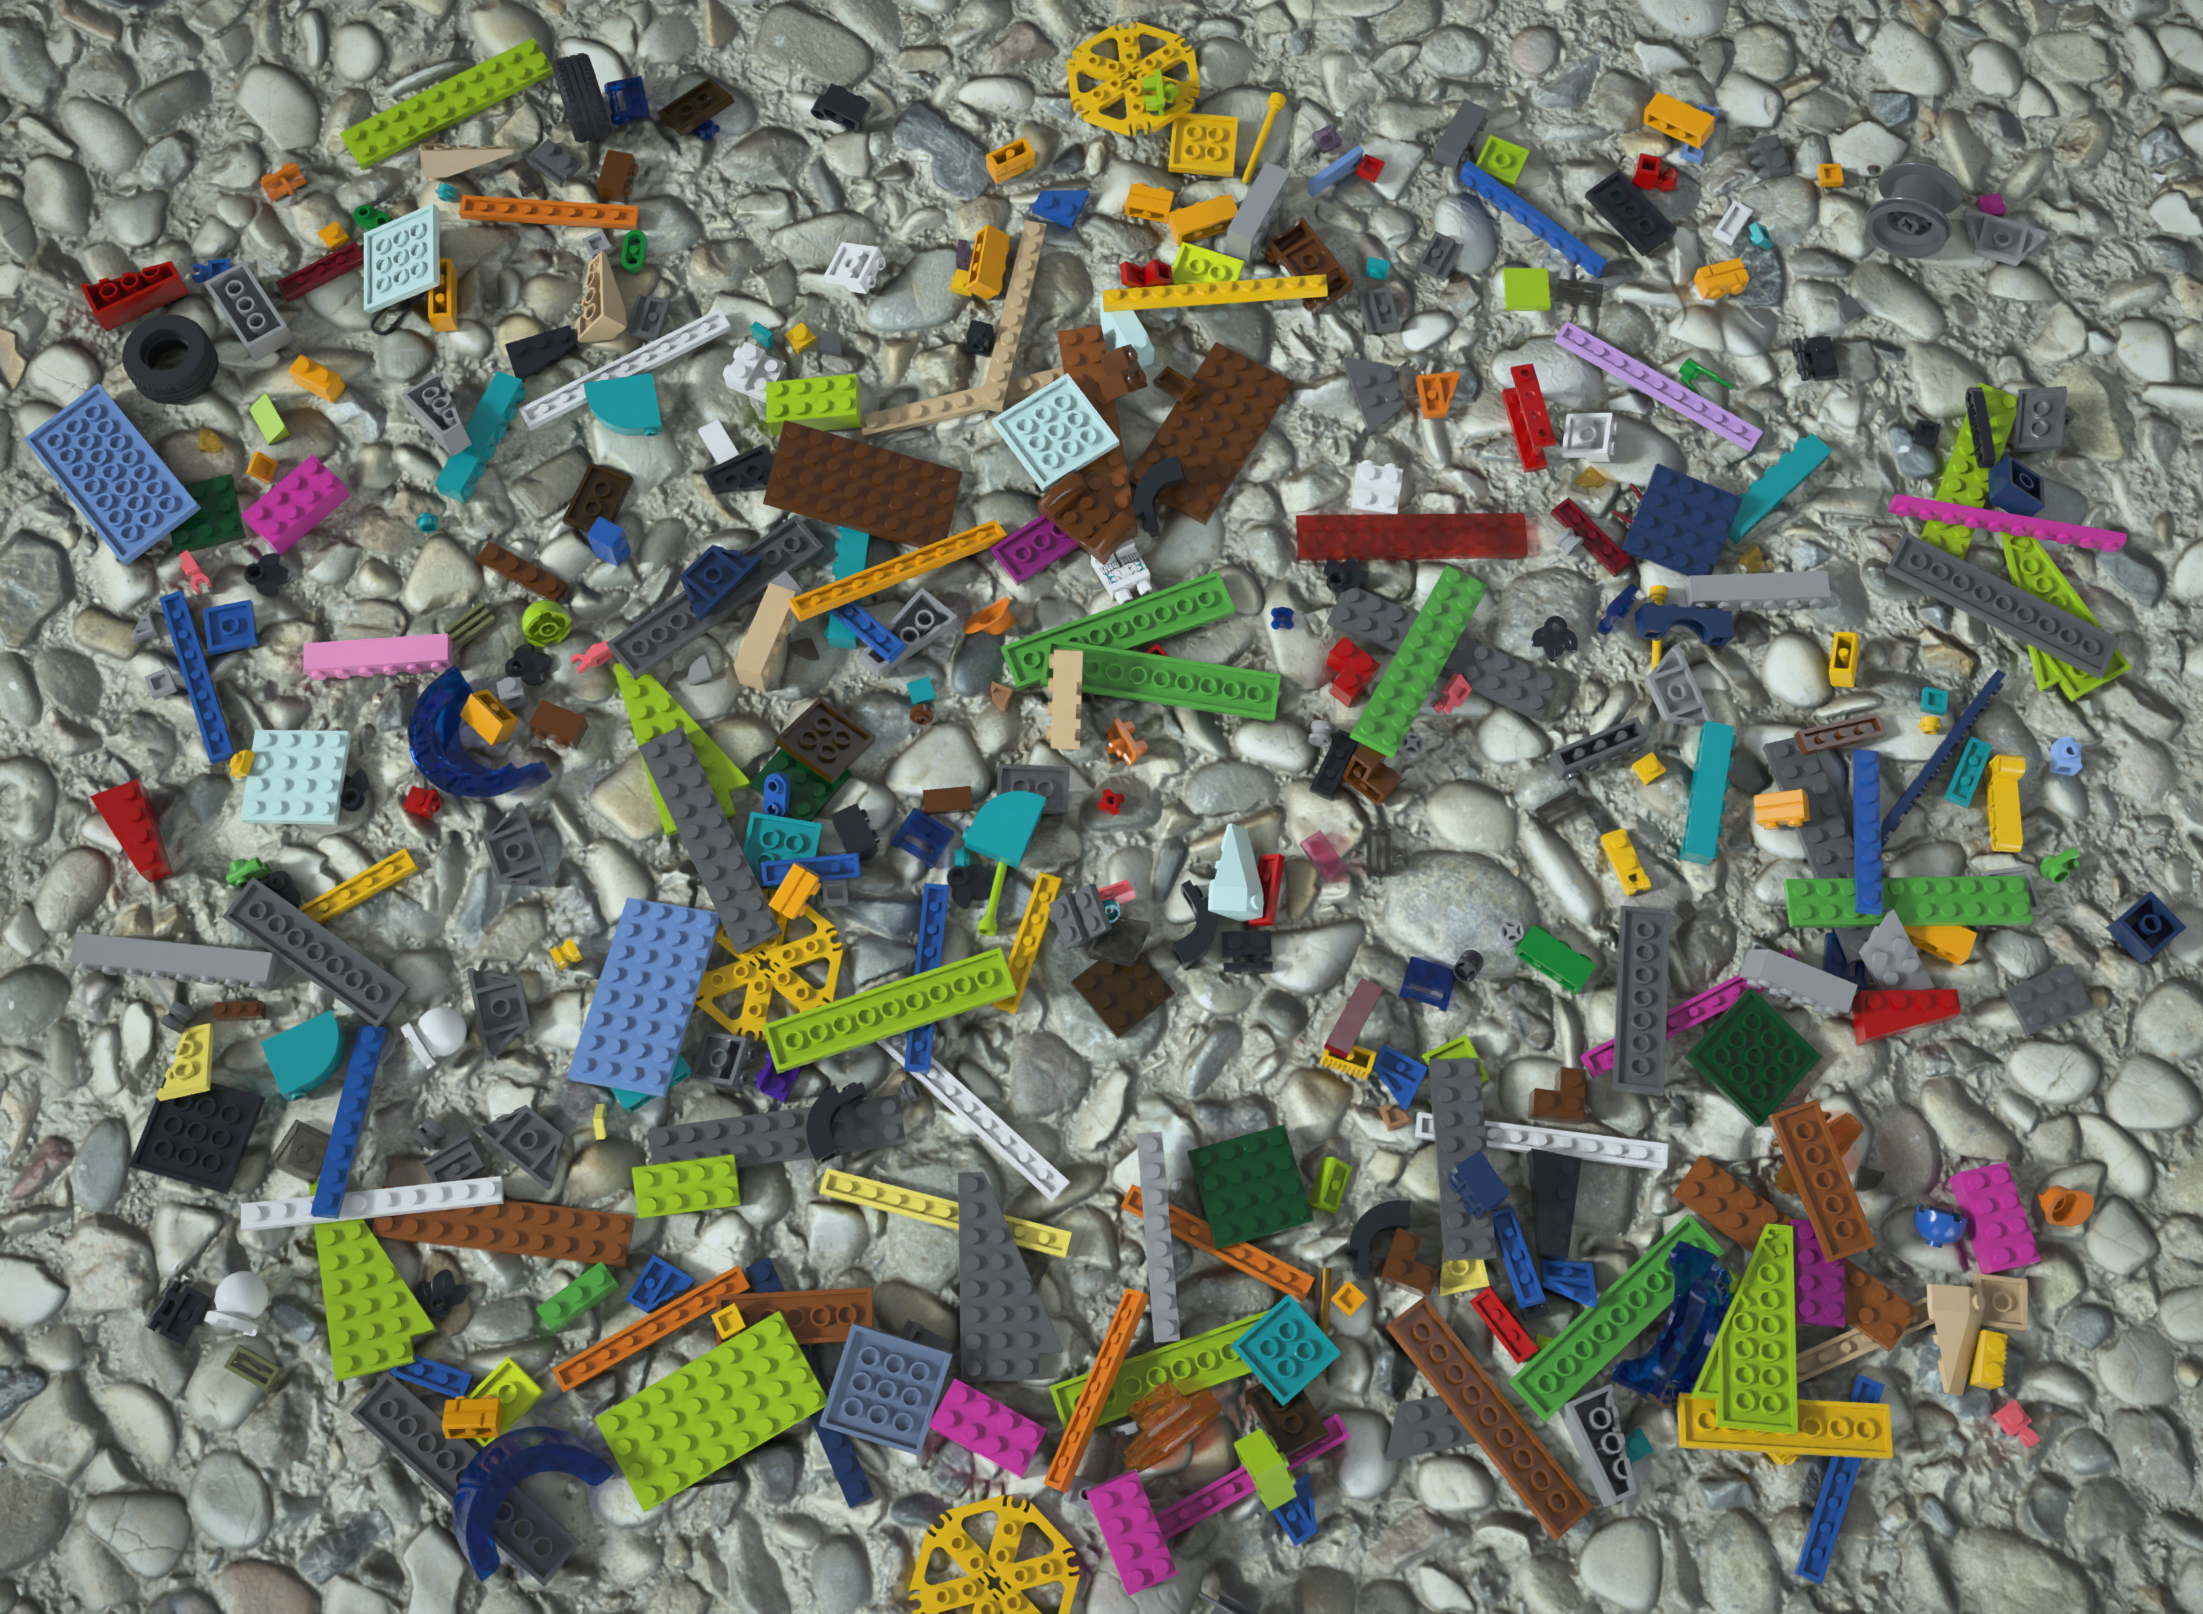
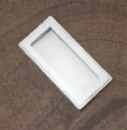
M1734 200L1712 236L1731 246L1754 210Z
M718 419L698 429L701 438L718 465L739 456L737 449Z

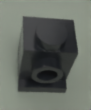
M972 319L967 332L966 352L988 358L994 340L993 325Z

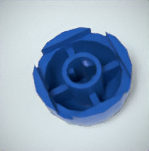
M1916 1204L1913 1222L1918 1234L1927 1239L1926 1244L1942 1248L1943 1244H1953L1963 1236L1968 1217H1962L1959 1220L1960 1214L1930 1206V1209L1925 1208V1210H1922L1923 1204Z

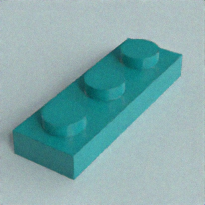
M1973 736L1967 739L1944 799L1964 808L1969 806L1993 745Z

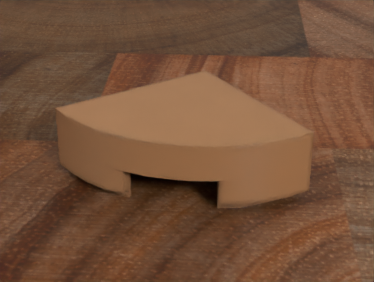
M992 681V701L999 710L1005 713L1013 697L1014 689Z
M1383 1105L1378 1108L1387 1131L1412 1122L1409 1115L1399 1108L1391 1105Z

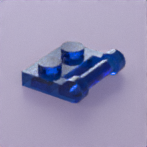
M641 76L611 81L604 85L605 93L609 98L612 112L610 118L613 125L618 126L622 125L625 121L650 117ZM618 91L623 92L626 106L625 111H620L616 94Z
M1633 583L1608 605L1605 612L1606 616L1597 626V630L1601 635L1609 634L1612 630V624L1619 617L1625 618L1631 611V606L1637 600L1635 595L1639 590Z
M913 808L892 839L891 845L897 849L900 847L925 862V866L933 869L955 836V832ZM907 834L911 835L934 849L931 855L905 840V836Z
M1827 932L1824 939L1822 971L1857 984V989H1865L1867 987V979H1865L1864 962H1855V976H1849L1850 964L1847 963L1838 936L1835 933Z
M1411 956L1398 997L1403 999L1408 997L1438 1007L1439 1011L1446 1012L1456 980L1453 969ZM1410 983L1442 993V998L1409 988Z

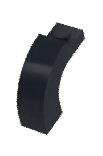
M1179 456L1164 459L1153 465L1142 476L1135 491V515L1137 518L1145 516L1142 519L1145 532H1149L1152 538L1161 536L1155 513V504L1158 496L1171 486L1186 483Z
M1190 880L1181 884L1180 892L1195 916L1196 925L1191 933L1172 944V952L1184 971L1197 964L1208 953L1215 938L1218 921L1217 913L1208 911L1209 896L1202 900L1203 894L1197 885L1193 886Z
M856 1082L850 1083L840 1093L836 1086L833 1085L825 1090L814 1102L807 1119L806 1136L809 1148L818 1166L841 1155L832 1137V1124L836 1115L841 1110L868 1096L862 1082L858 1084Z
M1396 1200L1378 1204L1369 1209L1358 1220L1350 1233L1346 1247V1253L1356 1254V1257H1352V1272H1356V1279L1366 1280L1369 1277V1249L1371 1240L1375 1235L1386 1230L1400 1228L1407 1231L1410 1228L1411 1201Z

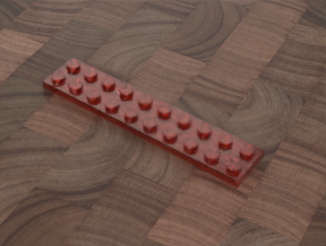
M1525 513L1296 515L1295 518L1297 561L1349 560L1355 557L1358 560L1509 559L1527 558L1528 556Z

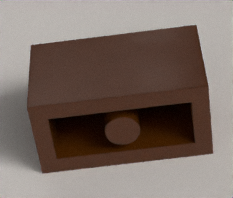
M607 150L596 186L600 199L626 203L628 195H631L633 191V178L638 174V164L635 162L633 154Z
M542 699L529 722L535 737L541 740L548 738L555 741L554 743L563 749L570 747L575 750L589 726L584 716Z

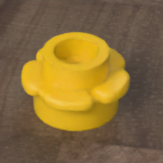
M1927 716L1921 718L1918 728L1922 730L1923 734L1934 735L1942 729V725L1940 724V718Z

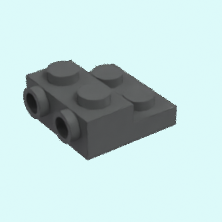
M1089 884L1073 894H1066L1049 904L1051 909L1049 911V918L1053 923H1056L1059 931L1057 934L1058 942L1065 949L1078 948L1112 929L1096 884Z
M704 1031L690 1079L697 1082L715 1084L720 1088L742 1091L743 1085H747L750 1080V1073L748 1071L750 1062L754 1061L757 1057L756 1044L747 1037Z

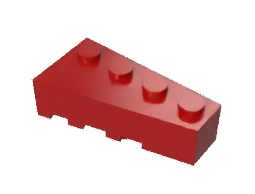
M172 261L143 268L142 272L136 274L127 272L123 273L122 277L109 280L107 277L100 279L97 284L89 285L84 283L80 285L95 317L106 332L190 293Z
M138 779L90 796L142 877L148 882H152L173 874L148 789Z
M1958 989L1859 991L1854 995L1851 1004L1857 1046L1951 1021L1961 1013Z

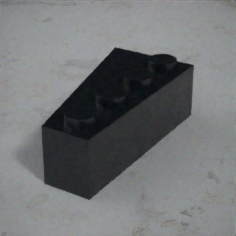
M1531 1148L1526 1154L1529 1167L1528 1177L1529 1186H1531V1206L1534 1215L1537 1258L1565 1261L1569 1255L1582 1158Z

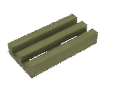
M480 602L443 630L445 634L448 633L452 642L460 649L497 620L484 604ZM487 616V619H486V620H484V621H483L482 623H480L478 626H476L475 628H473V627L475 626V624H477L479 621H481L483 618H485V617ZM467 630L469 631L467 634H465V635H464L463 637H461L459 640L456 639V638H458L460 635H462L464 632H466Z
M241 1344L236 1346L224 1365V1368L269 1393L273 1389V1384L278 1381V1376L285 1370ZM239 1353H245L273 1369L274 1372L272 1375L239 1357ZM234 1361H237L268 1379L267 1383L265 1384L232 1364Z

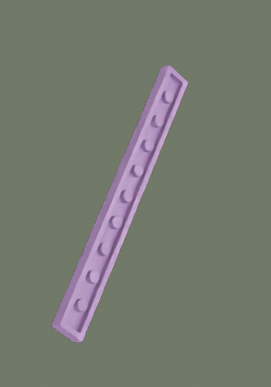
M1568 321L1555 338V343L1751 452L1763 433L1762 430Z

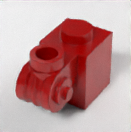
M1640 153L1634 168L1632 184L1637 188L1651 191L1653 188H1657L1661 192L1671 191L1677 187L1679 172L1674 168H1666L1662 171L1660 169L1661 157Z

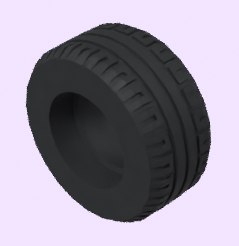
M579 53L577 55H570V57H563V59H556L552 63V68L575 141L585 143L594 139H600V137L609 136L612 130L589 55Z
M171 314L152 317L138 325L128 336L123 346L122 362L127 375L140 393L157 403L180 404L188 402L206 391L217 374L219 362L215 347L204 329L197 322L185 316ZM177 348L188 350L185 359L175 368L165 371L153 370L156 360L163 353Z

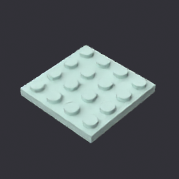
M432 203L364 233V311L372 314L440 285L439 207Z
M1068 373L992 419L993 426L1043 492L1057 484L1068 473L1077 472L1119 445L1118 438Z
M255 730L252 752L255 753L247 775L240 821L243 823L337 825L351 734L348 731Z

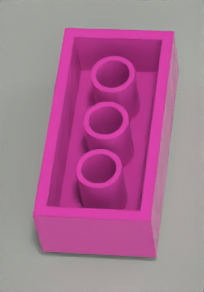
M312 454L241 516L248 526L281 556L351 495L344 483Z
M2007 1162L1959 1172L1949 1178L1961 1216L1968 1217L1966 1231L1981 1274L1992 1275L2030 1266L2041 1261Z
M957 1379L953 1380L929 1424L930 1429L1021 1480L1047 1433L1046 1428Z
M1130 1470L1085 1490L1125 1593L1128 1596L1178 1574L1136 1470Z

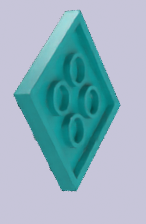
M751 812L743 853L760 888L778 890L780 885L763 886L761 862L817 857L823 824Z
M1290 1294L1285 1296L1231 1345V1348L1282 1406L1286 1405L1341 1355L1338 1348Z

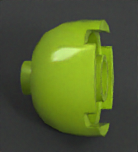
M537 601L525 610L522 617V628L528 642L535 646L545 647L547 646L546 643L555 640V644L566 638L571 631L570 619L566 610L555 601Z

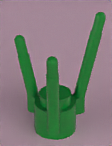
M1688 358L1679 369V373L1683 375L1680 380L1699 396L1701 394L1690 380L1696 381L1701 374L1730 389H1734V385L1699 365L1691 358Z

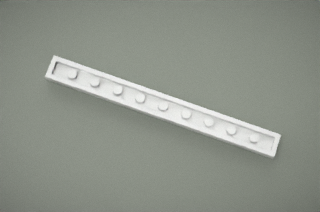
M719 308L519 408V413L531 431L587 403L583 383L645 374L730 331L731 325Z
M905 1032L876 1041L904 1067L908 1038ZM932 1056L929 1073L910 1072L1051 1202L1070 1184L1069 1180Z
M1417 1113L1415 1139L1434 1141L1432 1114ZM1485 1121L1487 1148L1528 1153L1531 1148L1578 1157L1586 1161L1664 1171L1667 1169L1668 1144Z
M498 1176L347 1192L344 1196L339 1219L313 1217L311 1209L315 1196L241 1204V1230L252 1231L504 1204L503 1178Z

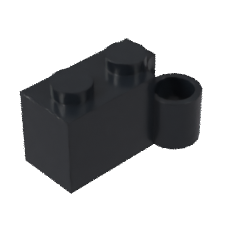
M831 83L825 95L818 96L810 111L819 120L828 119L858 134L868 116L871 103L864 97L857 96L847 91L844 87Z

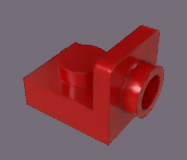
M412 786L403 808L406 811L432 819L434 813L438 812L441 807V796L435 789L431 788L428 791Z

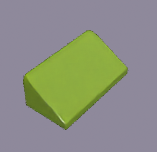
M267 393L262 395L249 408L269 445L290 435Z
M1323 1157L1308 1199L1309 1204L1337 1214L1353 1167L1335 1157Z

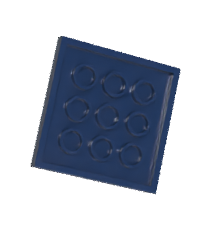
M1657 463L1632 520L1621 551L1686 577L1712 575L1743 498Z

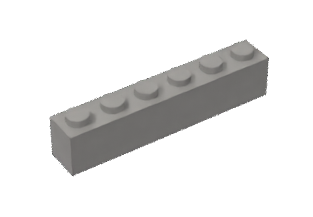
M1827 571L1689 576L1684 584L1687 607L1699 606L1701 609L1721 608L1723 611H1730L1731 609L1750 611L1754 608L1773 610L1778 607L1797 609L1802 606L1820 608L1831 597Z

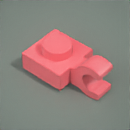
M188 550L179 554L184 562L180 565L188 577L193 576L191 586L194 591L200 594L201 591L198 586L203 582L209 588L212 587L211 581L204 575Z
M607 640L592 645L586 651L587 655L574 654L571 656L570 660L573 664L578 661L582 662L576 668L579 674L586 672L591 666L596 668L615 657L606 645Z
M1454 673L1441 690L1445 696L1433 704V709L1437 713H1440L1442 710L1445 715H1448L1452 711L1453 706L1460 707L1472 691V688L1461 674Z
M2015 1399L1992 1415L2009 1437L2016 1434L2026 1448L2034 1446L2040 1441L2038 1435L2026 1426L2032 1420Z

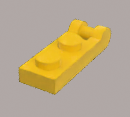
M1625 828L1603 834L1600 839L1625 895L1631 896L1636 893L1635 891L1651 889L1650 880L1643 871ZM1635 876L1637 881L1632 882L1629 878Z

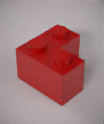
M1345 636L1329 652L1327 664L1341 674L1333 682L1330 694L1349 708L1376 678L1381 666L1379 662Z

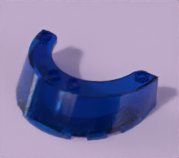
M455 664L429 684L417 699V705L408 723L409 750L419 771L437 788L459 797L487 798L528 791L552 778L543 761L530 763L521 768H516L510 762L506 766L494 770L478 764L469 757L461 743L460 724L462 717L460 713L470 694L474 693V691Z
M1678 1240L1676 1246L1669 1254L1670 1266L1675 1281V1292L1672 1309L1667 1316L1665 1328L1657 1337L1655 1344L1644 1355L1632 1360L1624 1359L1618 1363L1613 1369V1376L1611 1378V1381L1665 1409H1672V1406L1677 1403L1679 1393H1692L1734 1297L1733 1293H1729V1284L1733 1280L1727 1266L1714 1253Z
M524 1427L494 1439L470 1461L456 1489L453 1502V1525L462 1553L483 1583L486 1584L489 1581V1577L496 1572L500 1565V1556L494 1538V1526L498 1509L506 1495L518 1483L530 1476L543 1472L567 1473L581 1479L590 1486H599L607 1479H613L616 1476L615 1472L599 1453L585 1440L571 1432L555 1427Z

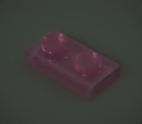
M1321 830L1300 842V847L1326 883L1331 882L1347 871V866Z

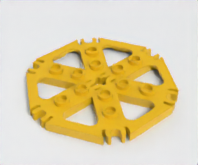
M1130 22V27L1124 29L1122 24L1119 23L1117 31L1114 24L1077 46L1075 51L1072 52V58L1076 60H1067L1068 64L1066 63L1071 107L1074 112L1082 110L1080 111V118L1084 119V122L1130 136V129H1132L1133 136L1137 135L1136 131L1138 129H1143L1145 135H1148V127H1150L1152 134L1192 110V107L1195 105V99L1190 97L1199 98L1200 84L1194 49L1192 50L1191 45L1184 48L1186 46V39L1182 38V36L1136 22V29H1134V23ZM1147 34L1167 42L1164 47L1141 59L1139 37L1141 35ZM1109 38H1114L1117 41L1120 62L1093 54L1091 49ZM1186 62L1189 71V79L1187 81L1181 82L1162 76L1163 86H1165L1167 80H1170L1173 85L1179 88V94L1174 97L1172 102L1175 105L1166 110L1164 116L1151 115L1149 111H1146L1145 96L1156 95V91L1144 92L1143 77L1154 76V70L1161 69V74H1164L1178 64ZM1077 74H1083L1105 82L1087 93H1081L1078 90ZM1125 97L1127 111L1125 119L1118 120L1099 113Z
M769 889L762 891L768 904L777 892L776 889L771 891L770 899H768ZM808 906L803 915L816 924V933L783 945L789 918L770 907L783 934L740 955H737L722 922H720L715 942L739 961L705 972L695 1005L734 1036H738L740 1030H742L741 1037H746L748 1033H754V1042L758 1043L760 1041V1034L763 1033L761 1040L763 1044L767 1042L762 1025L767 1024L773 990H776L798 1008L800 1013L828 1004L824 1000L830 1003L834 1002L844 950L841 949L843 948L841 942L837 944L831 943L832 938L839 936L835 926L810 906ZM756 958L765 963L769 960L772 971L766 968L760 970L762 967ZM824 958L830 961L826 985L820 990L814 989L792 971ZM748 986L742 1015L739 1019L732 1020L713 1005V998Z
M1006 1495L946 1510L951 1515L952 1521H949L946 1515L941 1514L940 1517L945 1523L944 1527L937 1529L933 1524L930 1525L932 1532L937 1534L936 1537L931 1536L926 1530L909 1592L920 1590V1594H912L909 1599L910 1601L919 1599L921 1607L912 1612L913 1614H922L923 1612L925 1614H938L975 1603L972 1614H1000L1001 1611L1004 1614H1042L1021 1591L1059 1581L1064 1585V1594L1058 1614H1069L1080 1574L1068 1576L1069 1573L1077 1572L1079 1566L1069 1567L1067 1559L1076 1556V1554L1071 1551L1064 1555L1063 1551L1073 1548V1546L1031 1502L1027 1513L1024 1512L1027 1505L1024 1499L1019 1508H1014L1011 1504L1013 1500L1011 1495L1007 1499V1506H1003V1500ZM991 1510L997 1513L998 1522L990 1551L987 1555L963 1530L962 1521L967 1516ZM1029 1522L1037 1524L1052 1540L1054 1544L1053 1551L1047 1555L1014 1563L1024 1526ZM936 1547H942L969 1576L936 1585L927 1584L924 1577L932 1550ZM990 1566L996 1570L995 1573L989 1568ZM985 1572L990 1577L997 1578L999 1576L1002 1579L999 1584L1005 1592L1004 1595L995 1588L992 1590L988 1589L990 1583L984 1574ZM979 1577L983 1580L984 1584L978 1580ZM1005 1582L1011 1586L1010 1589L1004 1584ZM994 1593H995V1595L999 1598L998 1601H997V1599L993 1596Z

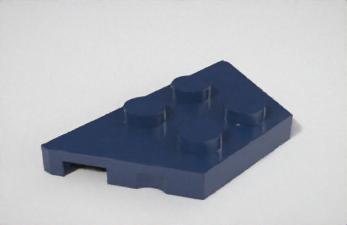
M711 545L680 575V580L697 621L701 622L762 563V558L758 555H754V557L742 555L741 551L726 550L723 547Z

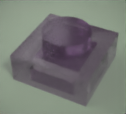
M1331 124L1312 133V140L1322 154L1342 144V139Z
M958 239L956 266L957 269L966 271V264L971 263L972 250L968 249L967 240Z

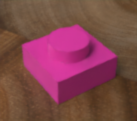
M2000 193L1982 196L1976 201L1980 212L1997 217L2004 216L2007 212Z

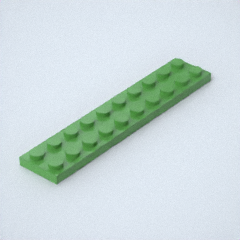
M1446 565L1353 728L1350 738L1392 759L1394 758L1488 587L1487 584Z
M1215 571L1001 646V652L1017 691L1041 683L1048 638L1132 651L1234 615L1236 609L1219 571Z
M1052 638L1047 639L1041 686L1048 687V679L1053 678V668H1049V654H1054V649L1083 650L1082 692L1272 722L1275 720L1281 674Z
M2025 876L1882 878L1883 911L1881 915L1855 912V878L1786 879L1783 882L1790 928L1879 927L1886 916L1884 912L1887 908L1895 910L1903 927L2028 925L2033 922Z
M1690 1214L1686 1215L1598 1297L1596 1308L1589 1306L1509 1380V1384L1537 1415L1546 1422L1725 1251Z

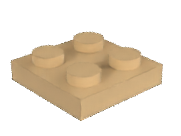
M1979 1273L1973 1274V1288L1982 1291L1985 1301L1981 1327L2019 1332L2028 1331V1279Z

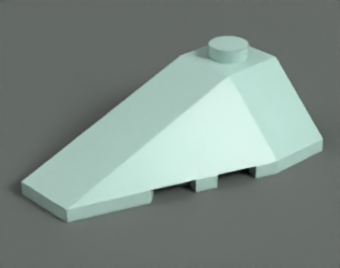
M1100 295L1101 325L1106 353L1131 344L1138 354V362L1141 368L1153 364L1154 348L1134 311L1104 312L1103 295Z
M1230 823L1227 825L1222 841L1221 850L1223 853L1221 859L1215 865L1217 870L1215 879L1211 880L1209 885L1208 911L1244 922L1263 917V890L1248 830Z

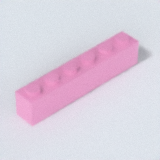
M448 633L304 643L303 670L313 680L320 681L328 677L347 679L350 676L357 675L362 677H372L374 674L396 675L399 672L418 674L428 670L443 672L446 669H453V642Z

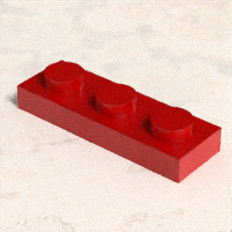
M1281 854L1260 855L1257 870L1263 890L1264 905L1263 917L1249 920V924L1254 927L1272 926L1275 923L1285 859Z
M1491 1285L1470 1301L1471 1305L1518 1365L1540 1348Z

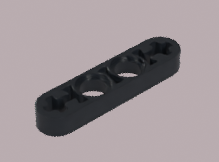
M1969 387L1965 394V403L1977 466L1979 468H1992L1995 464L1996 456L1984 391L1982 387Z

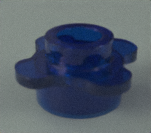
M709 119L698 126V130L694 134L696 137H702L706 141H710L715 136V133L720 131L719 125H714V122Z
M1286 607L1273 608L1271 610V615L1273 616L1271 627L1275 630L1279 628L1292 629L1294 627V622L1292 621L1294 611Z

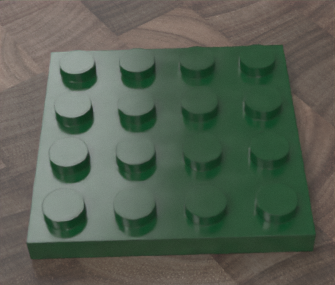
M1748 987L1685 1056L1756 1128L1760 1127L1768 1119V1116L1775 1111L1822 1057L1752 987Z
M1284 1124L1187 1151L1216 1250L1314 1223V1217Z

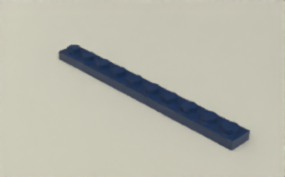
M1997 669L1988 679L1881 823V849L1889 840L1886 837L1888 832L1894 833L1902 823L1899 819L1903 813L1907 815L1914 807L1915 803L1912 802L1914 797L1920 798L1928 788L1925 785L1928 779L1932 781L1941 769L1938 768L1940 762L1942 761L1945 764L1954 753L1950 750L1952 746H1958L1966 737L1963 733L1966 728L1971 729L1979 718L1975 715L1978 711L1983 713L1991 703L1988 699L1990 695L1993 694L1995 696L2004 684L2001 683V680L2006 674Z
M770 1257L746 1268L756 1293L785 1292ZM800 1345L828 1397V1389L809 1346ZM822 1408L810 1415V1418L847 1504L851 1509L873 1498L874 1495L848 1435L819 1426L824 1410Z

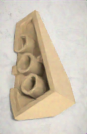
M448 143L419 144L422 173L424 178H428L429 181H441L442 177H449L513 154V149L509 145H480L479 149H475V146L469 144H461L457 148H452Z
M601 251L588 265L585 287L588 288V291L581 302V306L584 307L583 317L578 318L577 340L581 343L612 340L619 333H622L627 326L626 309L606 252Z
M1927 1284L1929 1319H1934L1937 1334L1933 1335L1934 1344H1938L1941 1351L1938 1365L1943 1390L1947 1394L1963 1396L1983 1319L1984 1297L1981 1290L1971 1287Z

